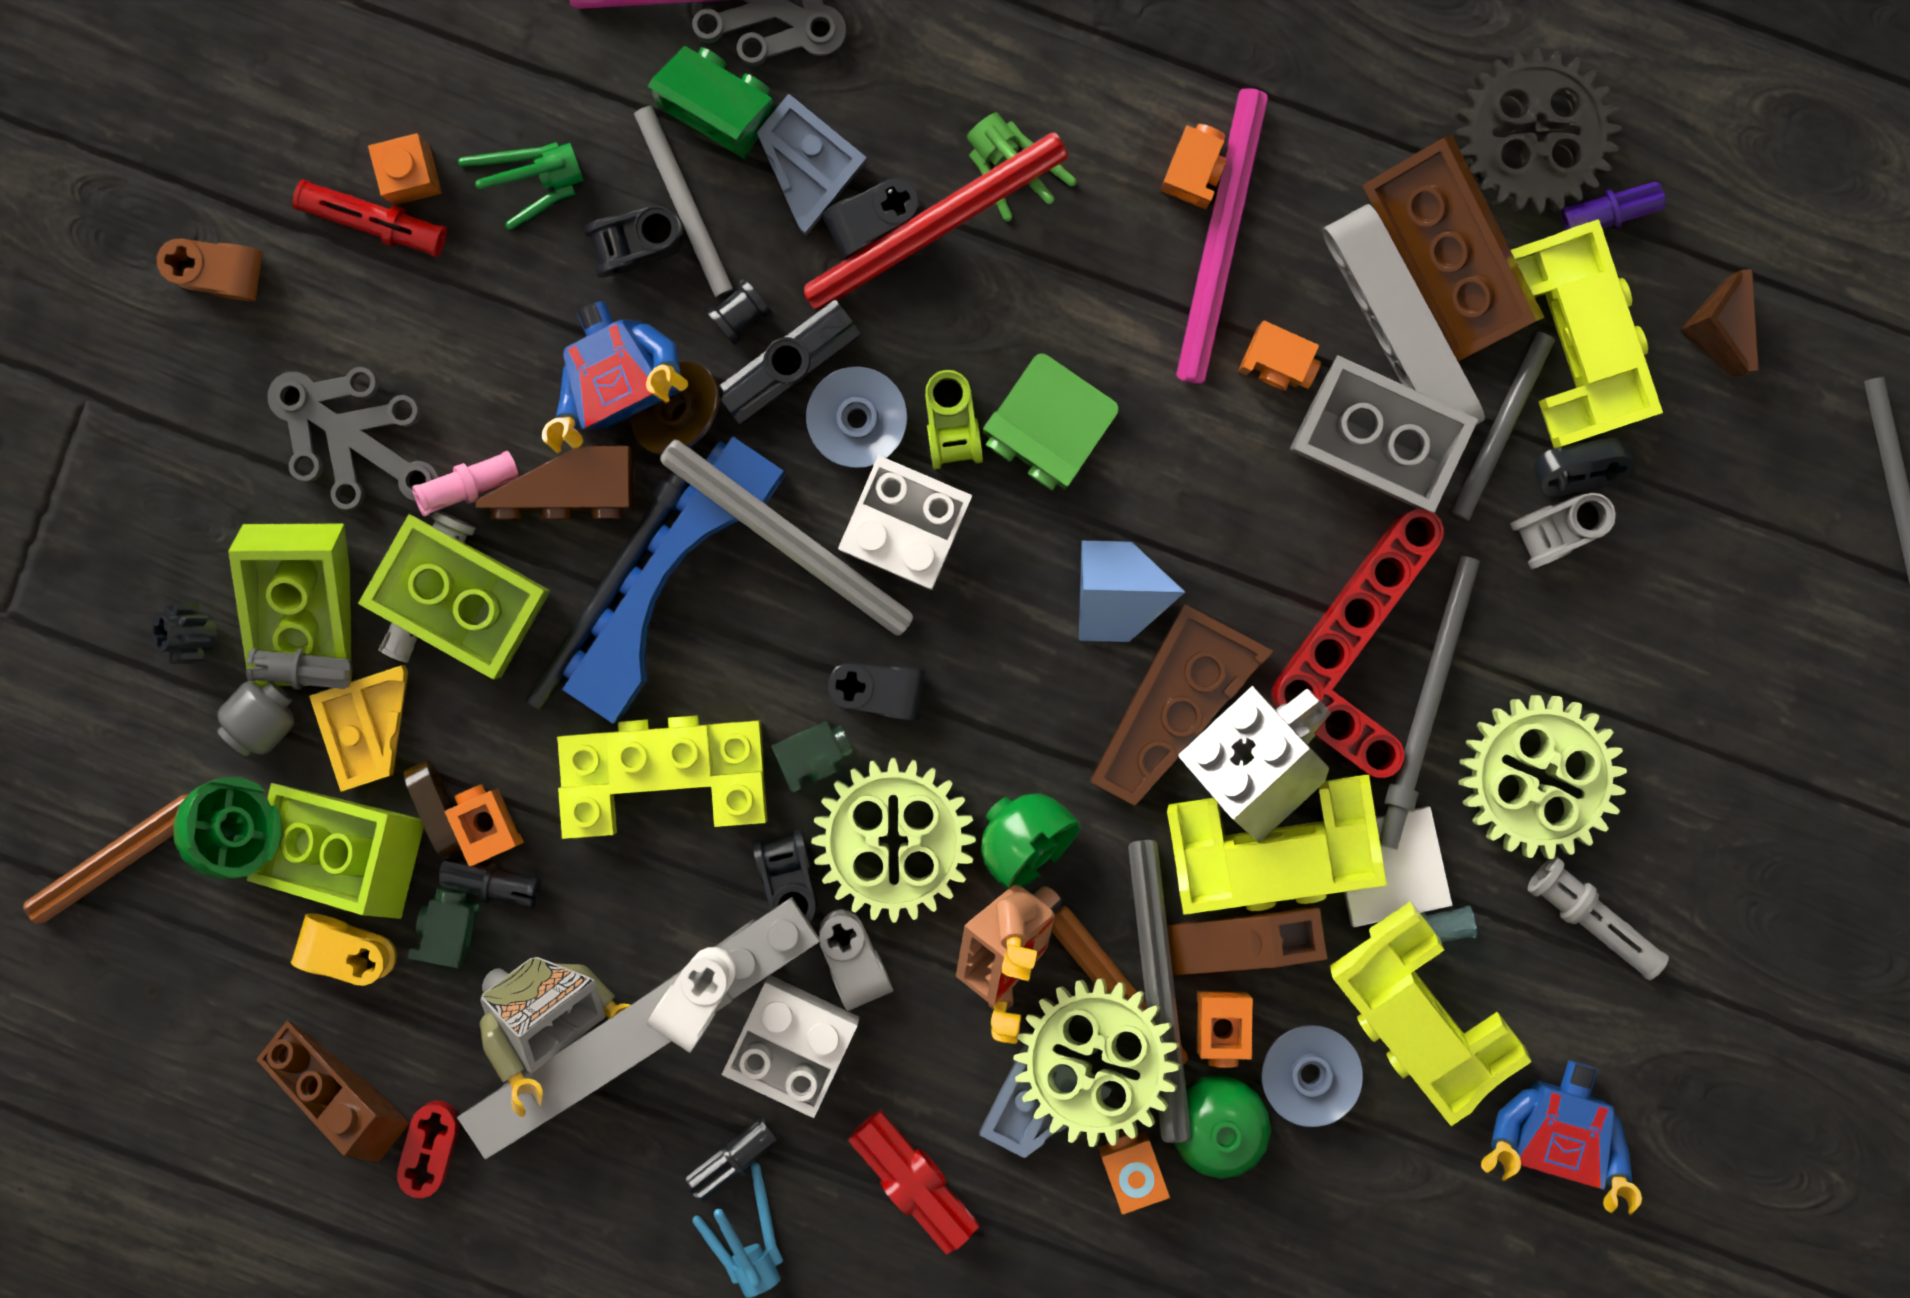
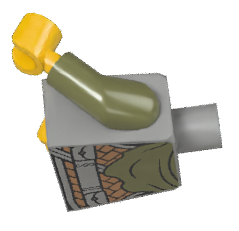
M535 957L524 962L510 974L500 968L494 969L483 980L482 990L484 993L480 999L485 1012L480 1021L483 1050L501 1081L505 1082L508 1080L513 1088L511 1094L512 1110L518 1116L525 1117L526 1110L523 1103L518 1099L524 1093L532 1094L540 1107L542 1105L543 1090L541 1085L533 1079H525L521 1073L523 1070L526 1069L530 1074H533L554 1058V1055L572 1044L606 1016L609 1020L630 1006V1004L616 1005L612 1000L615 995L585 965L554 964Z

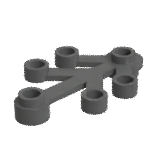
M742 0L748 4L720 13L712 9L700 10L696 13L692 22L695 35L705 43H714L723 34L775 18L793 27L765 38L760 34L752 32L744 34L737 43V52L740 60L745 65L751 67L763 64L769 57L798 48H804L808 53L815 56H827L836 52L842 46L846 37V25L842 15L835 8L824 5L822 0H802L804 9L788 0ZM707 18L714 19L718 23L716 30L710 34L702 33L699 30L700 23ZM824 21L829 24L830 31L826 36L817 37L811 32L812 26L816 22ZM757 42L762 46V51L757 57L750 58L744 54V47L748 43Z
M356 367L350 370L347 376L313 382L307 375L299 372L283 373L276 377L269 387L268 404L277 417L288 422L294 453L289 461V471L294 478L304 482L317 480L323 472V462L318 455L314 454L310 420L326 431L336 482L331 489V499L337 507L345 510H354L362 505L365 498L364 489L357 482L351 448L398 479L401 493L415 501L409 482L412 474L422 472L426 477V482L441 477L439 471L433 465L423 461L409 463L362 431L393 424L402 427L414 425L420 418L421 408L413 398L399 395L394 397L387 405L336 414L321 403L349 395L361 399L373 397L379 389V379L373 371L364 367ZM361 374H367L370 378V386L364 392H358L354 386L355 379ZM296 387L300 392V399L297 404L289 406L285 402V393L290 388ZM403 402H409L412 406L411 416L406 420H399L396 415L397 406ZM305 457H310L314 463L313 471L309 475L303 476L298 469L299 462ZM351 485L356 492L355 499L349 504H344L341 501L340 492L343 487Z

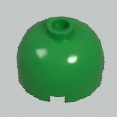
M221 777L195 788L179 805L173 822L174 843L182 860L195 872L212 879H237L257 872L256 870L260 869L265 862H269L276 854L282 836L281 817L276 805H270L268 799L262 794L266 791L259 784L243 777Z
M1040 793L1022 795L1013 801L1005 797L998 801L986 815V819L990 823L983 833L981 853L990 873L1006 890L1013 885H1020L1025 888L1041 876L1036 871L1038 868L1044 865L1050 858L1052 864H1054L1070 847L1080 832L1081 827L1078 825L1080 822L1068 809L1052 797Z
M1221 1074L1202 1077L1193 1082V1085L1186 1089L1192 1136L1190 1140L1185 1142L1173 1143L1183 1161L1200 1174L1219 1179L1240 1176L1255 1167L1267 1151L1271 1134L1268 1109L1258 1093L1241 1079Z

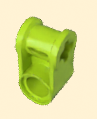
M954 370L937 372L929 379L925 394L929 420L927 430L933 470L941 469L942 463L970 459L975 464L983 463L977 418L974 417L971 389L967 379ZM944 380L956 382L962 390L960 403L951 408H944L938 405L933 397L935 386ZM957 441L967 442V444L965 445L943 447L944 443Z

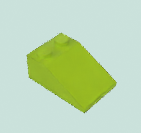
M409 514L358 604L494 680L502 678L551 590Z
M243 524L228 553L246 668L253 669V666L256 665L247 664L248 654L252 648L262 651L295 654L297 649H303L306 655L344 658L351 661L350 565L344 524ZM256 680L253 682H257L262 686H265L269 681ZM274 682L278 686H292L289 683Z
M271 783L267 799L271 806L276 805L280 813L282 836L273 858L269 862H265L260 869L256 870L257 872L249 875L247 881L360 915L401 919L424 829L421 819Z

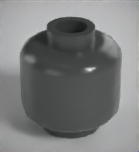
M253 681L244 682L219 708L217 717L221 727L217 732L226 743L246 757H249L252 752L259 755L268 754L295 724L294 715L288 708L293 700L274 682H268L265 686Z

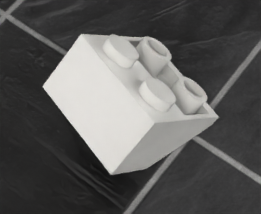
M878 455L838 549L901 578L933 590L972 495Z
M769 975L722 1075L814 1118L858 1026L859 1016Z

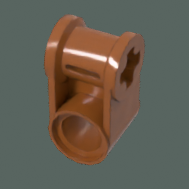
M183 238L172 239L160 248L157 255V267L160 274L166 280L184 289L206 292L229 299L256 302L263 251L230 243L214 244ZM189 257L195 260L194 268H185L184 272L177 269L179 261H187Z

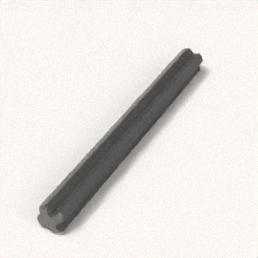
M1139 840L1130 843L1128 850L1146 1007L1148 1009L1159 1005L1160 1010L1153 1019L1156 1025L1171 1022L1172 1027L1162 1035L1164 1042L1179 1043V1047L1167 1053V1060L1181 1064V1069L1168 1072L1165 1077L1175 1083L1177 1089L1174 1092L1161 1091L1159 1094L1169 1105L1165 1111L1158 1110L1161 1137L1164 1142L1178 1143L1190 1140L1192 1135L1159 851L1155 840Z

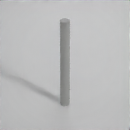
M652 106L639 109L634 113V116L715 298L724 296L734 289Z

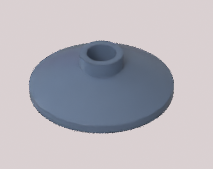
M847 367L829 374L816 386L807 405L806 423L814 445L826 458L845 467L862 468L874 465L878 455L887 458L896 450L906 430L907 410L901 392L887 376L866 367ZM854 410H861L867 415L866 424L861 428H853L848 423V416Z
M1301 1026L1284 1033L1269 1048L1262 1065V1086L1269 1103L1283 1118L1301 1126L1319 1127L1341 1119L1355 1105L1362 1089L1363 1070L1355 1048L1341 1034L1323 1026ZM1309 1064L1317 1066L1318 1075L1313 1081L1302 1080L1301 1070L1304 1066Z

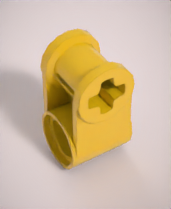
M308 913L305 915L291 964L309 973L330 976L354 985L365 986L379 978L385 977L393 970L397 961V952L390 939L383 935L350 926L348 923L330 916ZM367 950L370 951L369 960L376 962V966L367 969V960L360 957L361 953Z

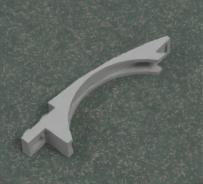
M792 897L758 920H751L715 946L725 950L733 958L736 965V976L714 1012L732 1002L735 997L820 941V938ZM706 968L702 980L710 984L715 972L710 968ZM682 970L614 1017L564 1048L533 1074H530L528 1071L522 1073L525 1079H533L541 1085L543 1090L541 1107L537 1104L532 1094H521L518 1099L523 1103L526 1112L525 1117L518 1116L511 1107L513 1088L507 1082L500 1089L457 1117L484 1159H487L671 1042V1040L646 1025L664 994L671 985H674Z

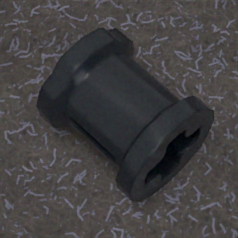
M744 278L738 282L739 289L719 306H709L705 310L734 345L740 341L739 334L761 316L767 318L773 313Z

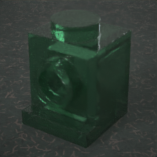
M829 720L771 746L792 792L804 786L800 777L808 774L812 783L839 771L836 761L854 753L843 727L838 726L833 729Z
M436 888L435 897L429 900L428 907L422 906L416 924V936L422 937V942L410 948L408 959L459 968L467 963L479 903L465 901V892L447 888Z

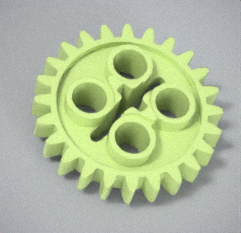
M1531 695L1528 710L1520 699L1510 700L1512 715H1508L1498 708L1493 709V717L1497 724L1493 727L1479 722L1477 727L1484 735L1483 740L1467 739L1466 744L1476 752L1475 758L1460 759L1461 765L1472 769V776L1459 780V785L1473 788L1474 794L1467 797L1463 804L1468 807L1479 806L1481 809L1474 816L1472 822L1476 825L1490 822L1491 826L1485 836L1490 840L1494 841L1503 834H1506L1503 849L1510 852L1516 849L1522 841L1523 856L1533 858L1538 845H1540L1543 856L1548 859H1554L1556 844L1560 846L1564 853L1569 855L1574 854L1573 839L1575 838L1583 844L1592 845L1593 841L1589 829L1593 827L1606 832L1609 828L1601 818L1603 812L1618 814L1620 811L1614 804L1609 802L1610 796L1622 795L1626 792L1622 787L1613 784V777L1627 773L1626 768L1612 766L1611 759L1623 752L1622 748L1606 747L1604 744L1611 737L1613 731L1606 728L1594 730L1600 717L1598 714L1590 713L1580 719L1581 703L1572 702L1563 712L1562 697L1558 696L1551 697L1546 709L1540 695ZM1533 729L1538 733L1541 744L1536 754L1527 757L1521 751L1520 740L1525 732ZM1579 751L1585 758V770L1577 778H1572L1566 771V761L1570 754ZM1509 755L1529 767L1545 769V773L1548 776L1580 789L1582 797L1577 799L1554 786L1539 784L1537 778L1504 764L1502 757ZM1513 775L1519 782V792L1515 799L1510 802H1504L1499 796V783L1504 777ZM1559 797L1564 804V814L1559 821L1550 824L1544 816L1545 804L1551 798Z
M891 758L887 772H881L875 760L870 761V776L865 778L856 768H853L850 772L854 785L849 787L837 781L834 786L841 796L840 799L835 800L824 797L822 800L823 805L831 811L830 816H816L814 819L817 825L826 829V834L812 838V844L826 847V852L815 858V864H830L831 870L822 879L823 883L826 884L838 880L841 886L835 898L839 900L849 893L852 894L855 898L851 911L854 913L864 903L870 904L872 920H876L882 908L889 909L892 922H897L900 908H907L909 915L915 920L918 917V904L922 902L931 911H936L937 905L934 895L940 893L944 897L951 899L953 893L947 882L951 879L964 883L966 880L964 874L956 868L957 864L973 862L971 855L961 851L962 845L975 842L974 835L961 833V827L973 821L972 815H957L956 810L965 802V798L959 796L949 800L946 794L952 786V781L947 780L937 787L933 784L936 769L933 767L923 777L916 775V760L910 762L906 772L899 771L896 758ZM891 795L898 797L899 835L908 836L909 841L908 843L900 844L899 882L897 884H891L889 881V845L880 843L879 839L880 836H886L889 830V797ZM917 800L929 804L934 814L930 824L921 828L908 824L904 816V810L907 805ZM864 801H872L878 804L883 813L881 823L873 828H864L859 825L854 816V811L858 804ZM917 851L930 855L934 863L931 873L922 878L910 875L904 864L908 855ZM863 852H874L883 862L882 872L874 878L861 876L855 869L856 857Z
M1100 978L1097 979L1094 990L1090 993L1084 980L1076 981L1075 996L1073 997L1063 986L1057 988L1056 993L1059 1004L1056 1005L1047 998L1041 999L1039 1003L1045 1016L1027 1015L1026 1020L1035 1030L1033 1033H1020L1017 1036V1039L1029 1046L1028 1052L1014 1055V1060L1027 1064L1028 1071L1017 1075L1015 1080L1018 1082H1030L1032 1089L1022 1097L1023 1102L1038 1099L1041 1105L1033 1117L1039 1119L1047 1114L1053 1116L1054 1118L1050 1126L1052 1134L1064 1125L1068 1126V1141L1071 1143L1078 1139L1082 1131L1087 1132V1140L1090 1147L1097 1145L1100 1134L1104 1132L1110 1145H1116L1119 1140V1129L1121 1128L1131 1139L1138 1136L1135 1121L1138 1119L1148 1127L1155 1124L1149 1109L1153 1107L1157 1110L1165 1111L1169 1105L1159 1095L1160 1092H1174L1177 1089L1175 1083L1165 1078L1166 1073L1181 1069V1064L1167 1060V1053L1177 1049L1179 1043L1164 1042L1162 1035L1172 1027L1171 1022L1156 1025L1153 1019L1160 1010L1159 1005L1144 1011L1140 1007L1144 992L1139 991L1130 999L1125 998L1126 987L1123 982H1119L1112 993H1107L1105 979ZM1075 1015H1082L1092 1023L1093 1035L1090 1041L1085 1044L1076 1042L1069 1034V1023ZM1122 1032H1132L1140 1039L1142 1050L1137 1059H1125L1119 1054L1116 1043L1117 1038ZM1056 1044H1060L1084 1055L1094 1054L1100 1049L1103 1051V1061L1137 1070L1140 1073V1078L1134 1080L1111 1069H1102L1095 1075L1091 1073L1092 1064L1090 1062L1058 1054L1055 1052L1054 1047ZM1059 1064L1072 1067L1077 1074V1085L1072 1092L1062 1091L1054 1083L1053 1074ZM1106 1081H1116L1125 1089L1126 1102L1123 1107L1118 1109L1111 1108L1102 1100L1101 1089Z

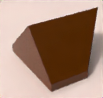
M1752 269L1741 270L1726 277L1680 330L1733 377L1745 376L1759 371Z

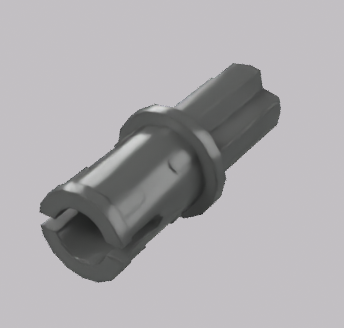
M252 648L247 658V664H256L253 666V669H246L249 681L289 683L293 689L299 690L303 685L345 689L349 687L353 674L350 660L306 655L303 649H297L295 654L262 651Z

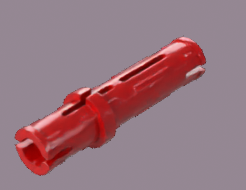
M301 179L293 195L292 206L294 210L304 211L342 226L380 237L383 244L391 247L396 246L398 243L438 257L446 242L447 227L438 226L407 215L404 208L396 205L389 209L349 194L310 183V181ZM329 203L359 212L362 214V217L332 208L329 206ZM378 219L410 229L412 234L380 224Z

